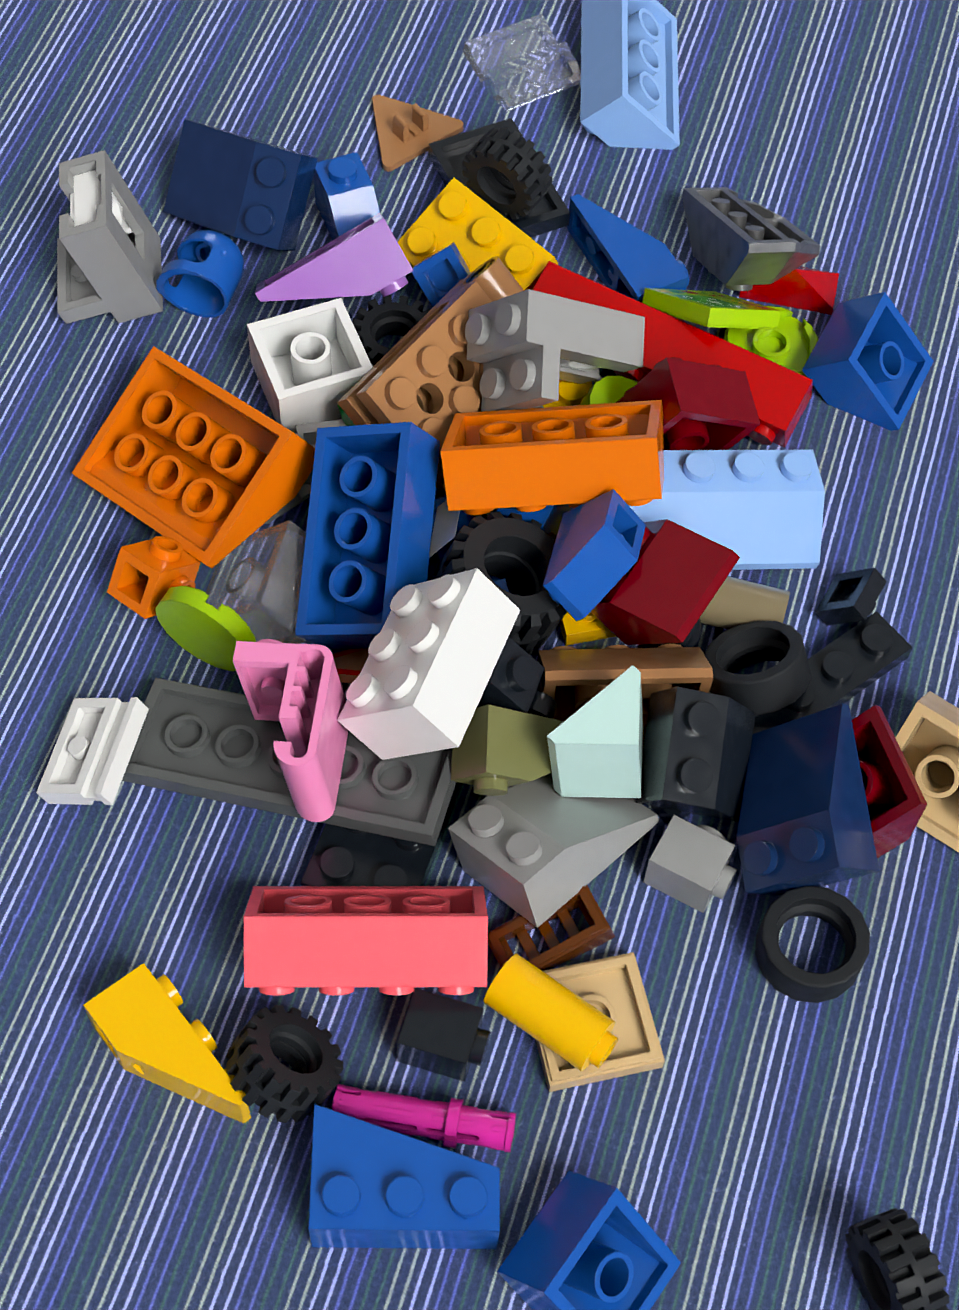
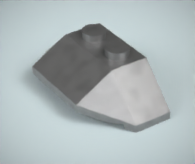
M727 187L683 188L682 198L693 257L730 290L749 291L753 289V285L772 284L819 255L820 245L786 218L756 202L739 199L738 193Z

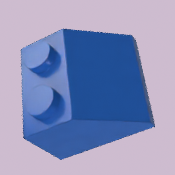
M881 292L838 303L802 371L808 378L813 380V386L828 405L894 431L900 429L934 361L886 292Z
M569 1170L497 1272L532 1310H650L681 1262L617 1187Z

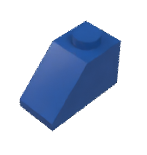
M358 152L316 163L313 175L315 204L332 240L380 213L373 184Z

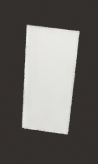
M447 500L437 507L429 558L456 536L460 511H448Z

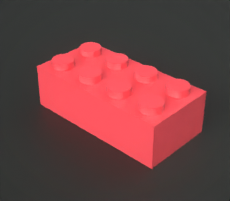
M253 886L244 913V987H259L260 993L274 996L290 994L295 991V987H319V992L326 995L350 994L354 992L355 987H379V992L387 995L410 994L414 992V987H438V991L443 994L466 995L472 993L474 987H487L488 914L484 886Z

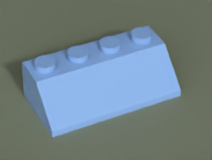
M582 0L580 122L588 133L596 135L609 147L673 150L680 146L677 19L657 0Z
M664 450L662 499H653L650 503L641 506H629L643 522L668 519L733 550L740 558L732 570L817 568L820 563L825 490L813 450Z

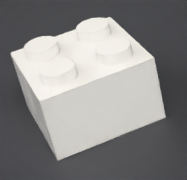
M338 298L247 324L251 363L276 422L295 432L296 425L341 419L337 402L373 367L342 299Z

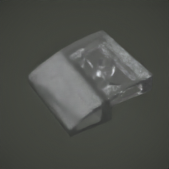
M543 14L465 42L463 52L471 67L491 96L506 112L580 84L581 69L566 41L557 42Z

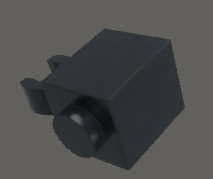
M508 637L477 708L493 705L553 719L558 704L551 696L537 690L545 668Z

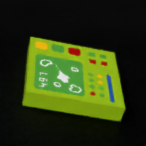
M645 288L642 301L643 304L670 316L705 327L774 330V328H778L781 315L780 310L715 291Z

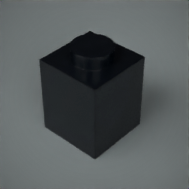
M415 988L397 1042V1062L465 1082L470 1064L481 1066L487 1050L491 1031L482 1029L484 1008Z

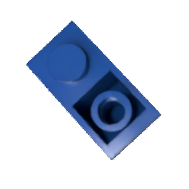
M614 489L564 513L543 583L551 598L556 603L561 604L576 621L585 618L638 561L646 524Z

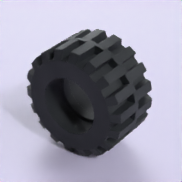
M490 512L486 519L479 515L471 519L468 526L464 525L459 530L433 574L435 575L434 579L478 568L520 609L509 637L529 654L533 648L538 650L546 642L567 613L561 604L556 603L551 598L547 589L543 586L557 536L552 531L549 534L540 529L542 524L534 519L530 523L523 521L521 514L511 512L507 518H504L501 512ZM490 576H495L500 579L505 578L506 582L509 583L517 591L519 595L511 594L503 590L496 583H494Z

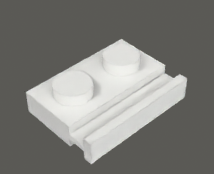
M131 697L129 702H121L118 698H74L36 793L48 804L93 805L94 801H102L105 805H113L149 709L137 697Z

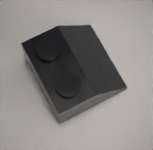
M678 686L651 693L642 753L641 798H636V803L739 822L752 744L755 712L730 697Z

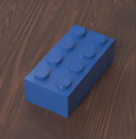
M399 422L317 428L296 636L312 643L326 646L329 649H368L374 637L381 632L391 611L390 603L395 594L409 584L414 585L427 581L440 441L414 423Z

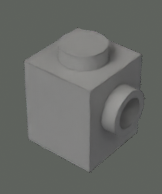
M673 815L649 859L643 883L704 913L712 896L722 900L734 879L737 869L729 866V862L735 845L726 841L725 837L712 827L706 825L696 826Z

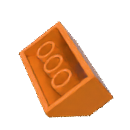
M662 400L455 413L440 451L448 511L463 510L468 515H483L493 511L495 508L516 507V510L521 512L539 511L547 505L568 504L569 507L576 508L612 489L629 506H641L650 503L653 499H662L664 484Z

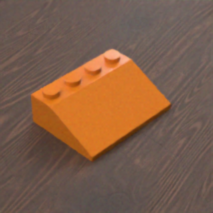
M153 346L72 471V474L162 536L178 541L183 546L184 551L206 566L213 568L295 498L313 470L315 448L291 430Z

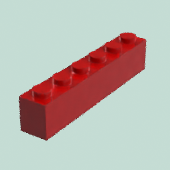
M548 261L533 288L535 291L645 317L643 367L627 372L613 370L617 376H623L639 382L654 369L658 362L666 357H677L684 361L719 365L723 368L746 372L760 425L747 436L763 445H771L774 442L785 447L811 399L812 379Z

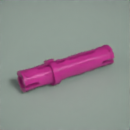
M343 1084L337 1085L332 1104L333 1111L400 1134L441 1140L444 1147L456 1148L457 1143L488 1147L489 1149L510 1153L516 1122V1113L492 1111L463 1105V1099L451 1098L450 1103L431 1101L400 1094L364 1090Z

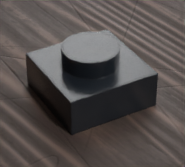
M876 568L836 574L815 612L827 626L866 620L875 609L876 600L887 581Z

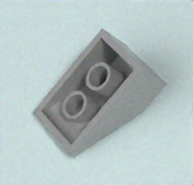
M552 773L531 782L508 787V793L505 795L486 796L451 825L448 830L463 871L538 928L574 897L583 886L589 884L659 823V819L656 813L644 805L636 803L634 798L561 797L554 790Z

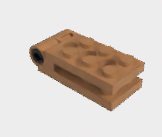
M498 256L490 258L466 278L460 280L337 402L338 405L355 425L399 422L414 423L440 441V461V451L455 413L481 412L482 395L480 393V379L483 374V363L467 360L465 327L469 319V310L524 291Z

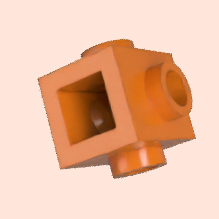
M156 536L153 539L120 547L107 593L144 619L157 616L155 608L170 587L188 586L195 588L194 581L201 562L184 551L183 546L178 541L169 537Z

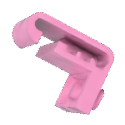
M262 639L257 642L236 641L232 661L254 719L280 721L287 742L274 741V751L298 814L311 822L327 820L334 813L349 731L337 721L346 703L332 652L326 646L318 644L282 643L274 639Z

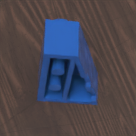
M314 1104L308 1228L311 1246L331 1248L497 1249L500 1233V1168Z

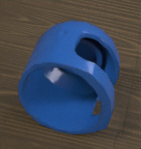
M199 230L188 235L181 242L177 250L178 260H173L166 264L156 281V289L166 300L187 313L203 318L217 317L224 314L244 272V259L237 244L226 235L213 230ZM182 275L176 287L169 284L170 277Z

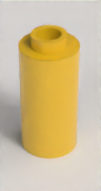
M514 954L505 963L484 997L486 1005L580 1071H584L590 1063L600 1068L618 1041V1038L611 1033L615 1025L613 1019L519 954Z

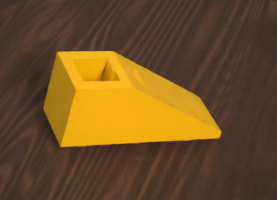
M143 963L84 1004L91 1025L124 1070L243 1124L251 1119L249 1106L242 1101L245 1093L242 1090L235 1092L230 1084L235 1075L227 1074L226 1068L223 1069L211 1053L218 1048L213 1037L199 1019L189 1024L177 1008L184 1002L175 986L165 974L155 979Z

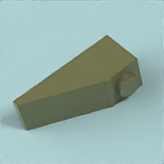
M493 705L476 708L460 746L452 748L451 781L474 785L473 792L476 794L499 796L508 793V786L531 782L552 773L547 735L564 721Z

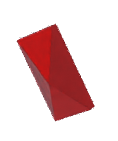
M800 266L772 284L753 285L752 290L740 291L739 298L832 315L839 273Z

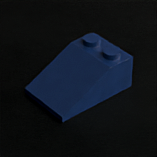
M184 119L163 212L272 249L295 250L318 158Z
M842 703L753 734L737 831V843L746 893L781 896L787 890L803 886L822 887L880 871L848 704Z

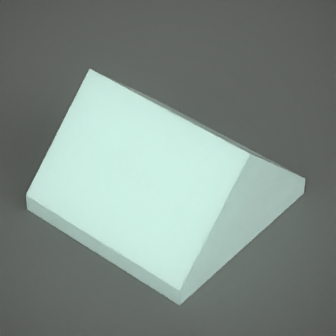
M633 665L547 735L553 787L561 797L641 798L643 752L641 672Z

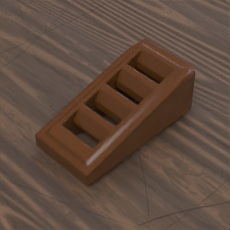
M586 885L538 927L550 948L542 954L538 952L528 933L529 930L536 928V926L521 915L488 933V944L502 968L514 955L507 940L517 936L529 958V962L540 970L545 971L613 939L615 935L589 887ZM576 908H580L590 926L581 932L569 913ZM557 917L561 920L570 937L562 943L559 942L549 924V921Z

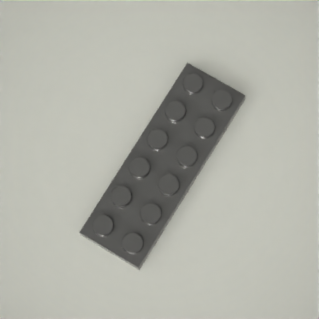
M155 678L144 703L149 710L122 781L302 818L295 808L274 751V741L287 742L280 721L255 720L246 695ZM348 731L335 810L330 818L321 823L435 846L456 785L455 781H451L452 748L382 760Z

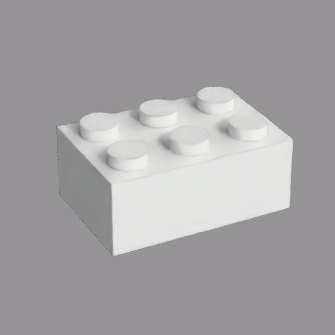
M478 568L453 575H444L441 578L414 585L409 584L400 589L390 603L391 611L381 632L370 643L368 648L369 656L359 677L349 686L346 692L347 701L337 719L338 722L382 760L460 746L520 612V609Z

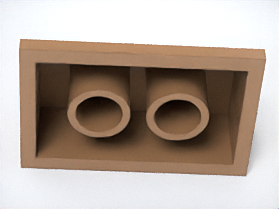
M664 644L657 648H629L625 645H611L604 649H576L571 646H558L550 650H538L537 662L545 668L538 689L551 696L557 702L558 707L553 719L561 721L567 720L632 665L641 672L643 731H646L651 693L677 686L709 693L713 680L712 666L700 647Z

